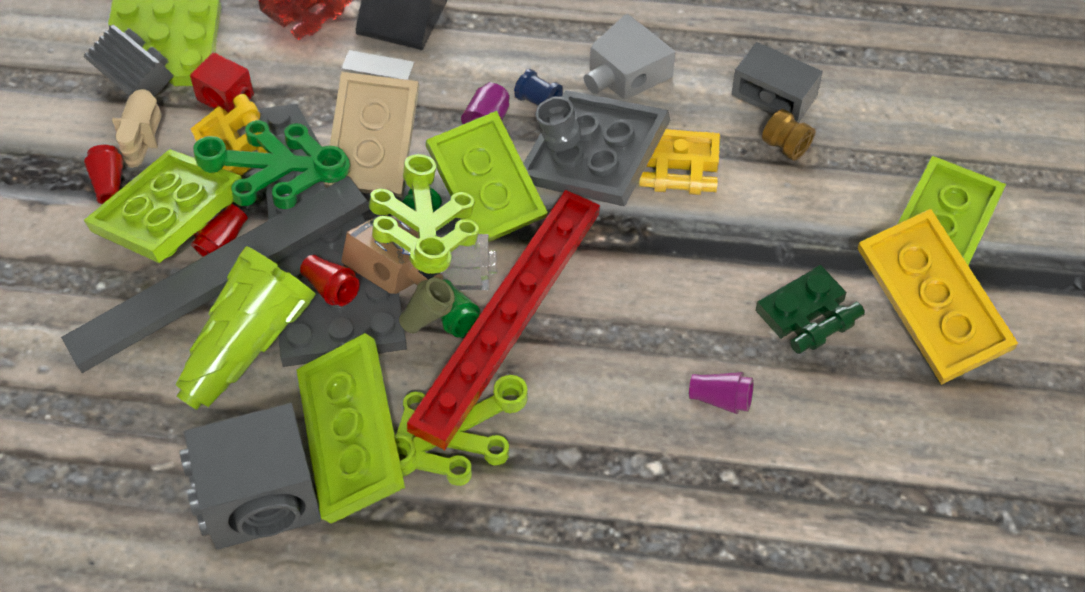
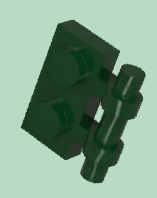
M822 265L757 301L755 310L780 339L793 331L796 333L797 336L791 339L790 344L797 354H801L809 348L812 350L819 348L826 343L827 337L837 331L843 333L854 327L857 319L865 315L863 306L857 301L847 307L839 305L844 302L847 292ZM820 315L826 318L818 324L810 322Z

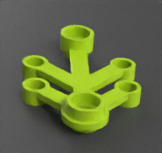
M413 154L405 159L403 178L407 186L413 190L415 211L396 199L394 194L387 189H375L371 192L369 209L377 215H393L416 230L419 239L398 227L397 221L389 216H379L374 220L372 237L380 243L395 242L410 252V262L416 269L429 274L440 273L450 266L451 252L460 245L472 246L477 242L479 225L472 220L464 219L472 215L475 200L468 193L457 192L451 196V200L433 212L429 185L434 181L436 163L429 156ZM456 217L461 218V220L456 222L453 231L442 238L436 236V231Z
M506 375L499 378L494 384V395L472 408L451 440L448 448L484 455V459L491 465L505 463L509 458V443L504 437L499 435L485 437L465 433L464 431L502 411L516 413L522 410L528 401L526 382L516 375ZM416 391L407 394L403 399L404 412L397 434H394L398 454L406 456L405 459L400 460L403 476L409 475L415 469L446 475L448 482L455 486L467 484L472 477L471 462L468 458L457 455L449 459L426 453L436 446L407 432V421L415 411L410 409L409 406L413 403H420L425 394ZM513 395L516 396L518 399L510 401L505 400L504 398L506 396ZM499 446L503 448V451L499 454H492L489 452V449ZM459 466L464 467L466 469V471L460 475H456L451 472L453 468Z

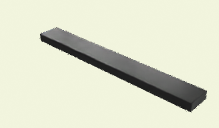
M347 176L61 338L81 373H84L219 296L228 281L227 276L246 246L277 263L370 210L368 201L351 178Z

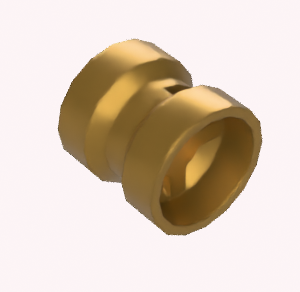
M780 109L766 124L762 133V140L772 147L779 146L782 148L785 156L796 161L808 150L816 131L807 123L795 121L794 115L787 110Z

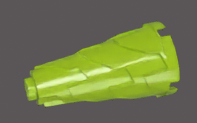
M248 246L243 249L227 276L228 281L211 307L208 314L210 317L190 348V356L175 384L181 389L176 397L196 410L202 404L209 407L231 383H236L262 351L268 350L286 326L296 321L316 295L308 286L292 274L284 272L277 267L276 263Z

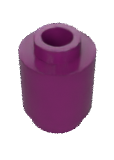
M493 82L485 83L482 87H479L461 116L462 124L495 111L498 112L501 120H503L510 107L508 91L501 85Z

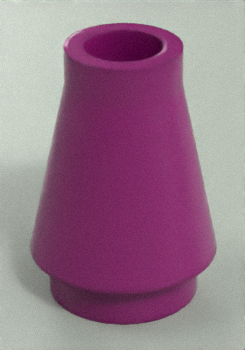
M743 372L707 375L692 374L689 384V399L699 400L734 414H738L739 410L749 412L753 398L754 379L744 377Z

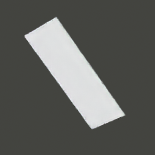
M349 50L341 68L408 80L414 62Z

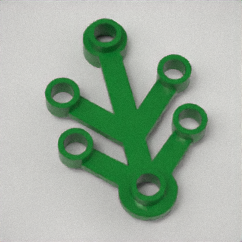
M255 120L246 125V139L251 146H262L268 153L226 150L223 140L214 136L199 139L193 147L197 166L208 173L218 172L224 166L263 169L247 179H239L232 184L233 201L240 206L253 204L257 199V191L292 171L303 172L291 181L277 183L272 188L274 205L280 209H289L297 203V195L320 181L326 183L338 182L344 179L350 171L349 158L342 149L331 145L322 147L308 134L307 127L299 123L286 127L284 131L285 143L290 149H302L308 156L294 155L269 131L268 124L261 120ZM242 191H249V192L246 193V194H241V193H240V192H242ZM289 194V196L281 197L280 195Z

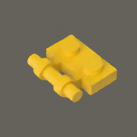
M245 94L234 98L233 103L236 108L230 113L219 106L190 128L196 142L203 137L214 136L223 140L226 150L246 152L257 150L259 153H268L262 146H251L247 142L246 133L240 137L237 132L241 127H246L248 123L260 119V112L255 103L250 102ZM224 166L222 169L242 175L250 168Z
M666 129L646 166L656 168V172L643 171L639 187L654 188V192H666V189L689 190V194L701 195V191L717 192L718 177L703 176V171H718L720 133ZM668 169L690 170V175L670 174Z

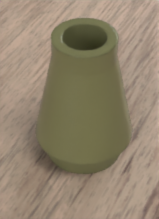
M439 278L421 281L407 307L399 316L401 327L405 331L415 334L426 325L448 314L454 302L453 290L445 281Z

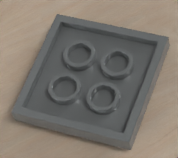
M565 90L562 97L572 102L576 114L575 119L580 127L581 138L571 149L554 151L545 145L542 133H540L523 163L534 186L562 193L567 190L584 198L625 207L670 122L669 111Z

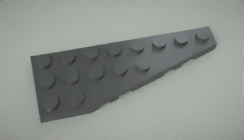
M297 104L259 109L260 120L268 124L269 131L294 155L308 156L302 149L293 150L286 145L284 131L291 124L299 123L306 126L308 134L319 143ZM292 171L266 186L269 220L288 210L277 208L274 205L272 198V188L274 185L280 182H289L303 172ZM320 181L299 193L295 205L325 189L324 182ZM282 194L280 196L286 197L289 196V194ZM362 214L276 263L277 267L286 273L292 274L316 294L309 306L296 321L289 323L279 335L280 358L283 367L307 364L364 333L375 339L378 354L407 350L405 332L399 323V316L402 314L399 293L390 294L354 271L360 284L356 297L345 306L329 305L308 279L300 273L302 262L310 255H317L323 260L347 267L341 262L346 233L366 222Z

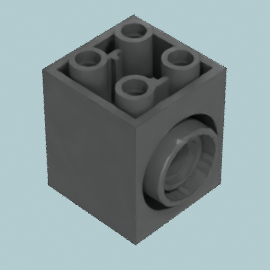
M292 403L184 431L187 448L179 450L185 476H189L191 488L187 489L193 516H197L201 535L206 536L210 534L216 550L259 538L274 536L288 530L322 521Z

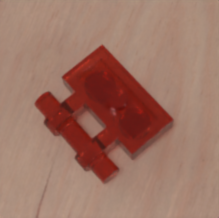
M258 0L260 11L283 28L293 21L298 23L291 28V33L297 40H301L306 35L313 36L321 30V24L331 17L334 19L345 12V7L353 2V0ZM315 5H321V7L317 9L315 12L312 13L309 11Z

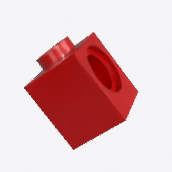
M212 52L190 74L196 100L213 109L220 106L230 113L236 108L233 103L236 96L245 94L250 101L254 95L249 70L215 52Z

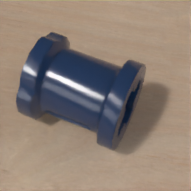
M527 69L516 82L514 97L520 101L528 100L539 106L546 99L562 97L563 86L557 82L550 84L539 78L536 71Z

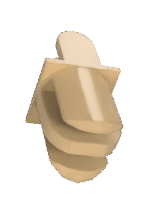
M144 89L136 90L129 96L121 118H112L116 130V140L120 145L121 154L124 156V163L131 168L142 164L148 148H158L155 133L161 119V112L156 104V98Z

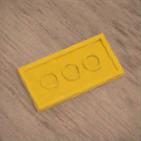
M932 209L859 242L858 251L941 385L1016 349L1018 345L1016 338Z

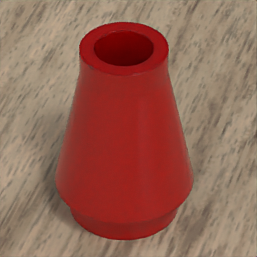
M108 144L91 147L87 151V157L84 159V165L96 193V200L100 204L105 203L120 190L124 159L115 146Z
M230 204L224 211L209 221L204 228L194 233L195 239L191 242L192 248L201 257H204L235 240L242 226L248 220L247 215L237 206Z
M317 255L308 256L301 264V275L308 279L329 305L345 306L356 297L360 284L352 269L323 260Z

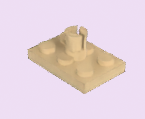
M341 72L330 145L342 149L349 158L350 171L347 176L351 178L360 192L371 194L375 189H387L395 197L403 198L405 186L403 169L405 159L409 156L419 92L418 81ZM324 182L325 188H327V187L331 186L332 184H334V183H326V182Z

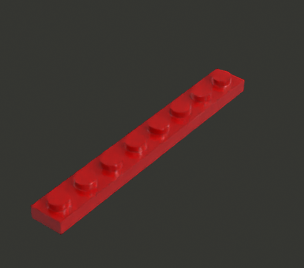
M565 190L407 421L408 433L446 450L599 216V204Z

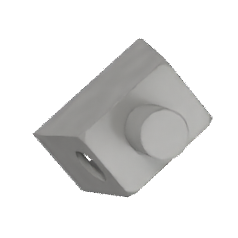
M627 13L592 45L590 49V72L584 75V83L593 94H597L606 87H609L621 98L628 99L673 77L675 50Z

